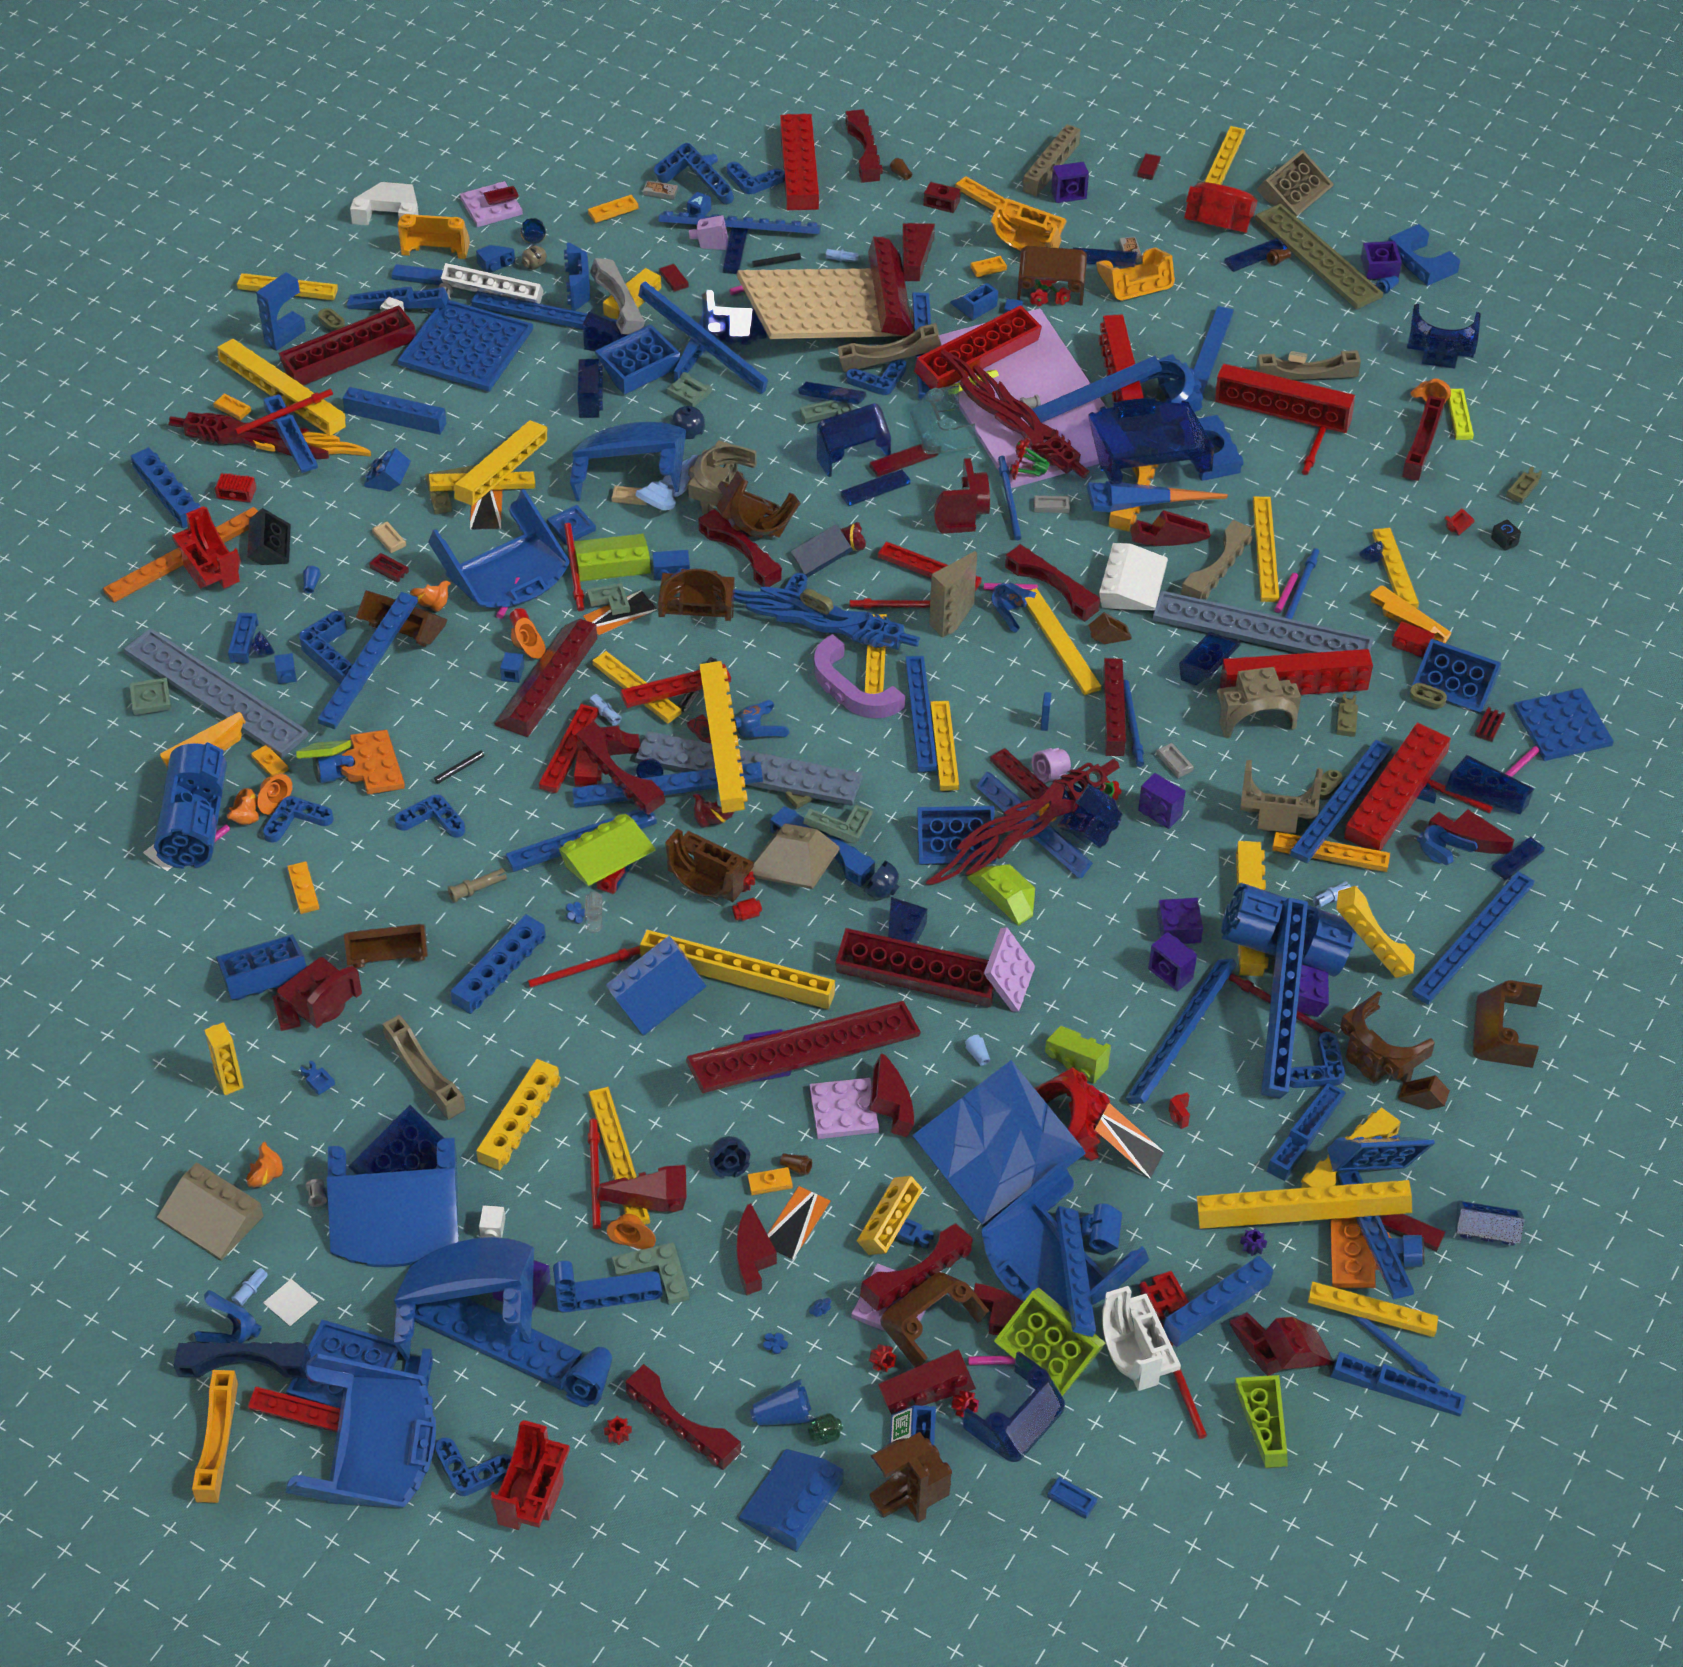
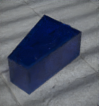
M588 312L583 322L584 350L596 351L629 335L621 334L616 323L592 312Z
M891 897L888 937L917 944L927 924L928 909Z

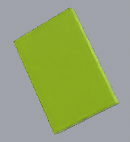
M351 740L313 743L296 751L298 759L333 756L350 748Z

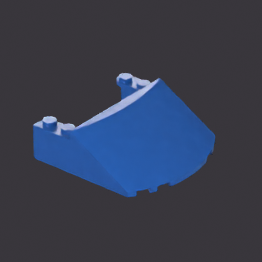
M635 422L610 427L585 438L572 452L574 459L570 484L576 501H580L582 485L586 479L589 459L661 452L660 473L665 476L670 475L675 492H679L686 430L679 426L661 422Z
M525 489L520 491L517 500L511 503L509 507L510 515L517 523L523 535L460 564L437 529L432 531L428 543L446 570L445 575L478 606L493 608L509 607L535 599L556 584L570 563ZM519 577L520 579H519L518 582L515 584L516 578Z
M454 1137L444 1138L437 1143V1169L346 1175L345 1150L340 1146H328L327 1194L330 1252L332 1255L344 1257L351 1263H356V1261L367 1263L371 1267H400L412 1265L424 1256L442 1247L459 1242L457 1153Z
M1061 1161L982 1228V1237L985 1252L994 1272L1013 1296L1024 1302L1029 1294L1039 1287L1070 1313L1058 1226L1054 1218L1047 1212L1070 1193L1074 1187V1180L1068 1173L1065 1164ZM1143 1246L1138 1250L1131 1251L1107 1273H1104L1084 1252L1092 1305L1105 1299L1107 1292L1118 1289L1121 1284L1149 1261Z
M475 1238L442 1247L411 1265L394 1299L397 1305L394 1343L404 1359H410L411 1338L414 1334L415 1307L417 1304L504 1291L503 1320L509 1326L517 1325L526 1341L531 1340L533 1246L508 1238Z
M316 1354L306 1364L305 1372L308 1379L312 1382L344 1388L330 1480L296 1475L287 1482L285 1493L324 1500L326 1503L405 1507L416 1491L419 1490L421 1482L429 1470L435 1447L436 1418L433 1416L432 1396H429L424 1376Z

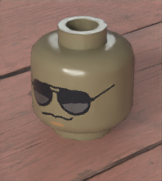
M537 245L524 250L522 253L523 265L531 270L544 265L547 255L545 250Z

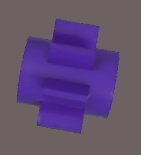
M1256 1228L1250 1231L1245 1230V1235L1240 1240V1244H1243L1242 1251H1246L1251 1256L1257 1253L1262 1254L1263 1248L1267 1246V1241L1264 1240L1265 1233H1261Z

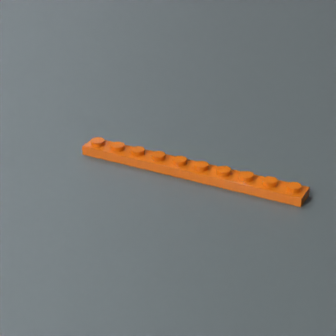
M255 507L215 527L223 543L249 530V519L258 512ZM176 548L103 588L104 593L115 603L183 566L180 549Z

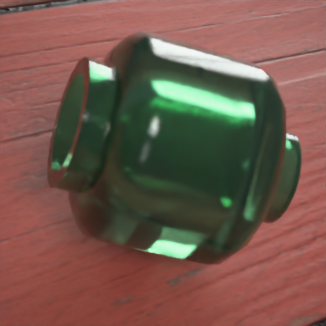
M826 1413L812 1419L808 1426V1433L813 1442L819 1445H826L840 1438V1431H842L843 1427L839 1418H836L831 1413Z

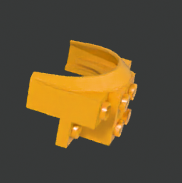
M1006 198L1003 207L997 205L991 219L992 226L998 237L1019 251L1025 246L1059 248L1062 241L1060 235L1067 222L1065 218Z

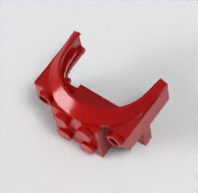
M1199 182L1194 187L1190 186L1186 200L1188 204L1184 219L1247 233L1250 219L1254 217L1258 200L1250 193L1236 188L1209 182Z
M202 506L186 513L188 529L172 535V538L181 551L183 566L198 587L201 589L219 581L222 587L226 588L240 582L238 570L241 560L238 550L235 548L234 551H228L213 524L207 507Z
M1073 1067L1035 1087L1034 1089L1046 1103L1062 1094L1067 1093V1096H1071L1072 1101L1069 1102L1072 1119L1068 1130L1083 1147L1086 1153L1083 1156L1091 1161L1099 1158L1097 1149L1100 1143L1099 1138L1102 1136L1095 1131V1128L1110 1103L1108 1096L1093 1085L1088 1084L1085 1074Z
M526 1420L521 1421L519 1424L514 1452L503 1483L497 1495L491 1492V1504L496 1512L498 1525L519 1530L521 1524L524 1523L539 1528L543 1519L547 1521L550 1519L564 1483L563 1466L569 1454L570 1445L548 1440L547 1426Z

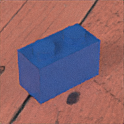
M688 550L652 552L654 580H661L662 573L674 574L681 571V569H690Z

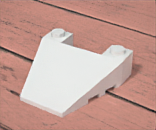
M380 182L355 197L350 208L352 224L368 225L373 210L398 212L399 219L405 214L419 215L413 185Z

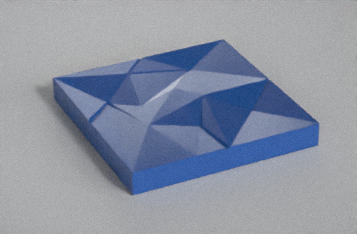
M1012 1060L913 1134L918 1144L983 1227L1059 1162L1062 1161L1066 1168H1068L1086 1154L1083 1147Z

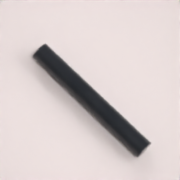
M795 253L754 260L752 264L753 267L799 260L801 259V254Z
M480 750L434 777L435 782L439 784L483 758L484 753Z

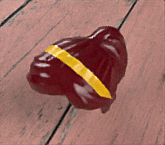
M859 522L840 529L852 549L857 552L864 550L866 546Z
M700 794L693 795L695 798L694 818L700 827L705 828L710 824H722L729 818H732L734 812L722 813V808L718 805L717 801L712 803L711 801H706Z

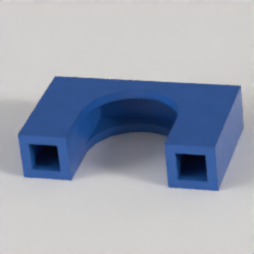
M1418 224L1394 234L1388 239V241L1396 242L1402 264L1427 286L1458 273L1460 259L1451 251L1434 258H1424L1413 252L1427 246L1429 232Z
M287 272L256 292L264 343L276 351L306 331L304 318L294 311L277 320V315L282 305L300 293L298 279Z
M1218 415L1179 422L1177 435L1183 446L1210 443L1220 448V451L1217 453L1197 457L1196 471L1201 481L1241 473V466L1244 463L1243 457L1239 455L1236 444H1233L1230 433L1226 431L1224 422L1220 420Z

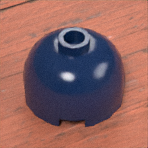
M680 407L671 418L672 425L686 430L685 439H694L695 435H702L705 430L704 416L696 407Z
M885 860L863 891L877 899L886 898L889 894L894 895L900 887L897 885L899 880L897 869Z
M725 1136L712 1144L708 1157L713 1172L717 1176L725 1178L724 1176L734 1175V1177H738L743 1174L750 1165L751 1154L741 1139L734 1136Z

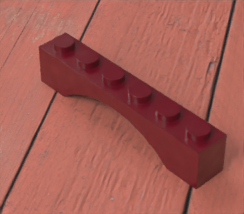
M864 109L845 111V124L848 134L855 137L865 149L863 156L859 159L861 183L880 181V174H883L882 165H879L880 157L877 155V146L874 145V135H872V128L869 125V117L865 115Z
M1428 396L1416 437L1405 460L1402 477L1419 481L1442 417L1445 399Z
M716 509L698 518L699 531L707 539L728 544L744 554L752 566L754 580L761 587H770L782 580L781 565L771 559L768 553L762 551L745 533L733 529L731 523L723 518Z
M1019 544L1006 554L1005 568L1017 576L1035 578L1055 587L1066 598L1071 613L1084 622L1099 611L1100 598L1096 594H1093L1084 588L1083 585L1059 571L1055 566L1034 554L1030 549Z
M1104 658L1105 756H1124L1126 730L1123 659Z
M594 721L576 733L579 749L586 751L590 760L593 763H597L605 775L608 774L611 777L613 784L623 789L624 795L634 801L638 810H643L649 815L666 802L664 792L652 780L632 776L615 764L608 753L606 733Z
M956 1223L940 1232L936 1248L929 1257L911 1268L873 1274L862 1281L860 1296L876 1311L889 1307L893 1301L899 1297L906 1296L910 1290L921 1285L935 1273L942 1271L946 1267L949 1268L957 1260L967 1257L972 1250L973 1238Z
M645 1364L626 1380V1393L630 1399L641 1403L646 1412L657 1416L662 1425L665 1427L669 1426L681 1440L685 1439L688 1441L691 1447L697 1453L701 1452L713 1466H718L724 1470L741 1453V1441L725 1428L702 1426L680 1415L665 1397L661 1387L660 1376Z

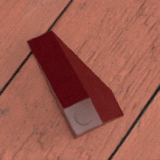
M685 1165L664 1166L658 1168V1172L646 1175V1172L638 1173L639 1176L628 1180L623 1177L601 1183L596 1196L597 1200L660 1212H677L683 1210L687 1198Z

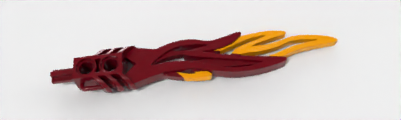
M188 412L185 419L169 417V426L184 428L185 436L199 438L204 442L207 439L210 443H215L216 441L218 444H247L258 449L272 452L276 450L292 456L274 424L265 423L238 435L235 428L247 423L235 420L231 416ZM299 428L315 459H329V454L371 456L370 450L352 443L340 442V438L337 436L309 432L307 428Z

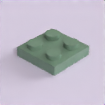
M167 678L129 683L134 715L171 709Z

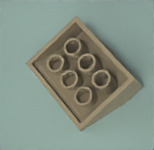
M1302 149L1268 177L1256 190L1267 202L1275 206L1281 203L1297 217L1334 184Z
M976 551L932 574L929 625L942 637L956 631L974 605L977 566Z
M196 1162L182 1176L157 1216V1219L222 1261L264 1216L260 1202Z

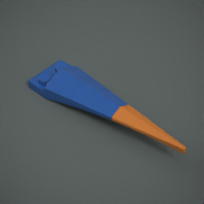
M1106 481V483L1088 482L1087 485L1092 511L1113 512L1166 502L1227 499L1228 494L1112 481Z

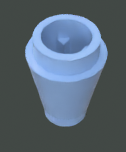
M979 1035L969 1037L965 1041L966 1050L980 1066L989 1063L990 1058L983 1038H980Z

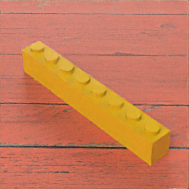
M529 420L455 483L453 488L455 491L454 499L473 506L547 442V426Z
M1238 841L1236 849L1237 885L1245 883L1265 890L1266 880H1262V876H1265V865H1262V861L1265 858V850H1261V842ZM1238 945L1239 975L1263 976L1264 969H1268V957H1265V953Z

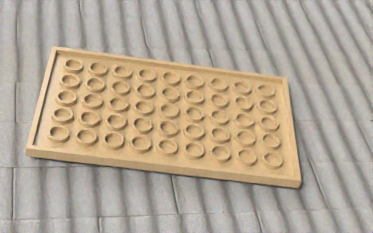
M870 268L738 270L737 278L770 339L902 336L881 332ZM910 308V314H911L912 325H913V331H914L913 312H912V310H911V308Z

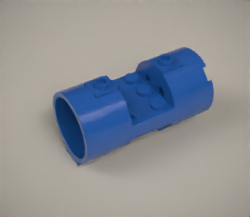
M209 742L178 746L169 756L154 848L157 852L156 856L164 863L173 867L184 869V866L195 865V868L207 864L213 855L227 762L223 756L224 750Z
M1239 883L1232 893L1235 898H1232L1224 913L1221 933L1224 934L1222 939L1276 956L1282 903L1288 898L1245 883ZM1308 905L1302 965L1328 972V975L1333 977L1337 976L1343 969L1354 946L1356 932L1342 916Z

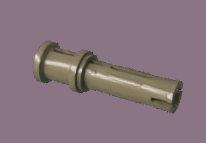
M500 868L471 881L463 880L461 884L454 887L448 886V893L451 900L455 903L462 897L472 896L477 890L507 880L506 874L501 875L505 871L503 868Z

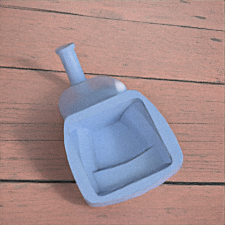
M692 455L689 459L682 462L679 492H675L671 476L668 475L663 480H659V482H651L647 487L637 490L635 496L658 509H673L676 504L674 497L682 495L687 490V484L690 480L688 472L690 467L694 466L698 456Z

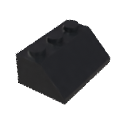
M264 508L260 509L249 519L247 557L260 565L288 564L291 524Z

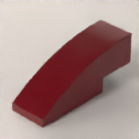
M1248 1312L1229 1321L1243 1347L1267 1376L1282 1370L1263 1335L1266 1330Z

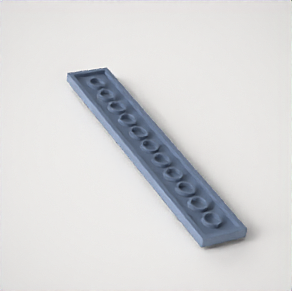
M1162 590L1153 614V621L1300 654L1369 649V652H1371L1374 640L1373 637Z
M151 628L124 648L126 655L159 677L167 678L168 683L224 720L240 712L245 720L241 731L263 746L267 745L282 758L309 736L306 729Z
M649 731L646 732L635 758L638 764L679 772L715 768L711 743ZM739 749L741 760H737L738 763L761 762L763 782L745 785L785 793L792 792V794L853 805L863 779V773Z

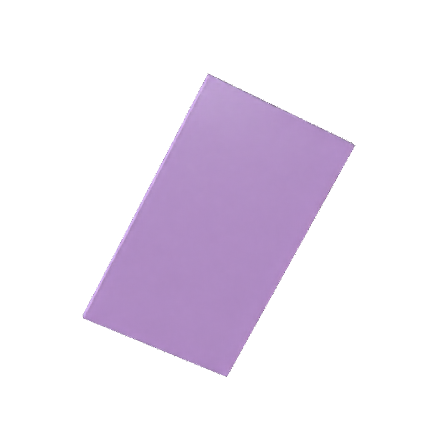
M1040 308L1028 311L1042 326L1039 340L983 369L985 372L997 370L999 376L993 379L997 383L999 381L1002 382L1015 399L1020 401L1021 397L1030 398L1038 395L1041 405L1091 384ZM983 324L940 335L941 345ZM963 390L951 393L952 398L997 470L999 471L1000 467L999 456H1005L1006 464L1010 470L1011 464H1014L1015 460H1018V462L1020 460L1018 455H1016V445L1025 438L1020 433L1009 429L996 420L995 415L979 407ZM994 390L995 397L999 399L996 391ZM1100 397L1042 422L1053 429H1057L1060 437L1061 434L1065 436L1066 442L1068 439L1071 441V446L1081 454L1079 463L1085 468L1134 454L1133 446ZM1024 457L1019 464V468L1034 471L1032 468L1033 462ZM1049 464L1045 475L1040 474L1039 477L1034 474L1018 472L1016 480H1013L1012 474H1010L1011 489L1065 474V472L1057 466Z

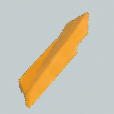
M1382 585L1371 592V602L1383 607V616L1398 623L1402 621L1436 634L1435 640L1446 644L1451 632Z
M238 712L162 752L160 757L166 768H168L171 752L184 744H205L209 742L225 751L241 740L242 725L245 724V720L242 714Z

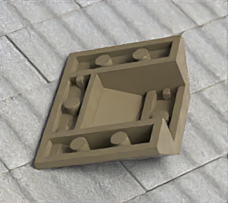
M785 823L771 837L755 860L751 871L754 872V878L813 889L840 848L818 829Z

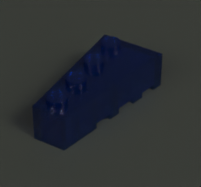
M579 359L577 390L579 418H600V411H603V400H600L603 399V389H600V387H603V377H600L603 376V366H600L599 359Z
M1466 755L1450 773L1445 791L1521 815L1529 805L1534 788Z

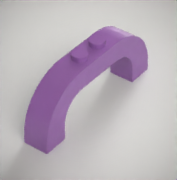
M833 634L818 645L814 655L815 678L825 692L831 694L838 703L845 706L849 711L866 718H885L905 708V695L894 686L881 693L868 694L860 691L833 668L832 665L844 657V643Z

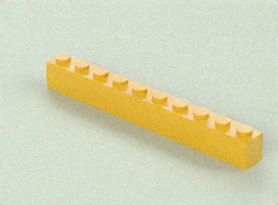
M231 339L217 347L220 362L270 396L280 394L286 407L309 398L311 394H314L297 380H294L235 339ZM324 399L320 403H313L294 411L329 436L346 427L345 413Z
M722 661L699 664L722 813L745 810L744 802H747L748 799L746 790L742 791V788H745L744 776L740 777V774H743L742 762L738 763L737 761L741 760L739 748L735 749V746H739L737 735H733L737 731L735 721L731 722V719H734L733 708H729L732 705L731 694L727 695V692H730L729 682L724 680L728 679L727 669L722 668Z
M646 930L640 943L641 957L669 935ZM670 936L679 945L699 975L828 1010L835 995V980Z
M1410 1181L1197 1196L1199 1228L1412 1213Z

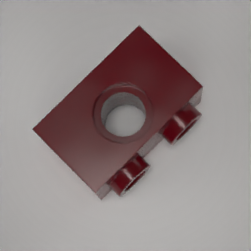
M930 182L924 192L923 206L954 213L960 202V189Z

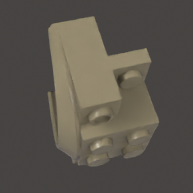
M718 440L715 446L708 450L704 449L702 454L698 455L694 466H691L688 472L690 480L687 484V489L689 490L690 498L701 501L702 514L710 512L717 506L722 497V492L719 490L718 485L720 481L730 484L735 473L738 471V464L751 468L756 467L757 454L755 450Z
M1274 667L1238 671L1236 687L1217 689V696L1221 705L1219 723L1225 738L1231 737L1235 725L1241 719L1252 713L1268 709L1285 711V716L1289 717L1291 723V730L1296 729L1301 701L1300 692L1296 683L1291 684L1290 680L1279 681Z
M1246 760L1240 810L1250 813L1259 812L1257 829L1296 833L1298 817L1315 819L1318 816L1323 769L1317 768L1314 783L1307 792L1298 797L1262 792L1252 779V760Z

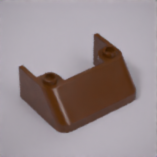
M1023 247L1020 254L1017 300H1020L1021 289L1032 288L1035 284V279L1066 281L1070 291L1080 293L1079 305L1083 306L1087 254L1079 249Z
M365 590L356 618L370 622L369 626L378 628L396 599ZM414 607L399 633L416 639V644L426 647L427 644H432L445 627L448 619Z
M425 923L344 933L347 966L353 964L355 968L365 967V963L399 958H413V961L425 960L424 957H428Z
M1508 980L1478 995L1472 1050L1473 1055L1477 1059L1533 1068L1539 1046L1518 1043L1519 1036L1517 1032L1503 1027L1504 1002L1537 1007L1542 985Z
M943 1272L935 1273L888 1308L880 1319L883 1329L914 1368L923 1365L928 1358L915 1342L923 1331L922 1324L917 1316L943 1296L948 1294L953 1301L962 1303L977 1323L981 1322L989 1312L967 1283Z

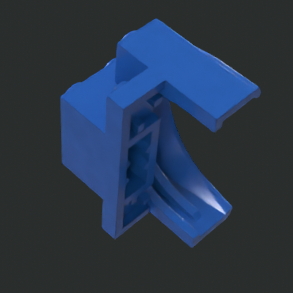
M1174 354L1158 359L1162 367L1161 371L1139 380L1141 384L1157 378L1158 385L1168 400L1167 403L1158 407L1162 425L1178 419L1179 422L1189 421L1191 418L1190 414L1202 408L1203 395L1199 390L1202 388L1199 379H1195L1193 369L1189 368L1186 362L1181 363L1179 359L1175 358Z

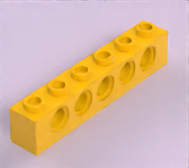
M539 1059L535 1060L476 1150L479 1163L498 1171L501 1170L503 1165H507L511 1153L519 1147L524 1133H528L531 1122L539 1116L542 1105L548 1102L551 1091L559 1085L561 1078L557 1066Z

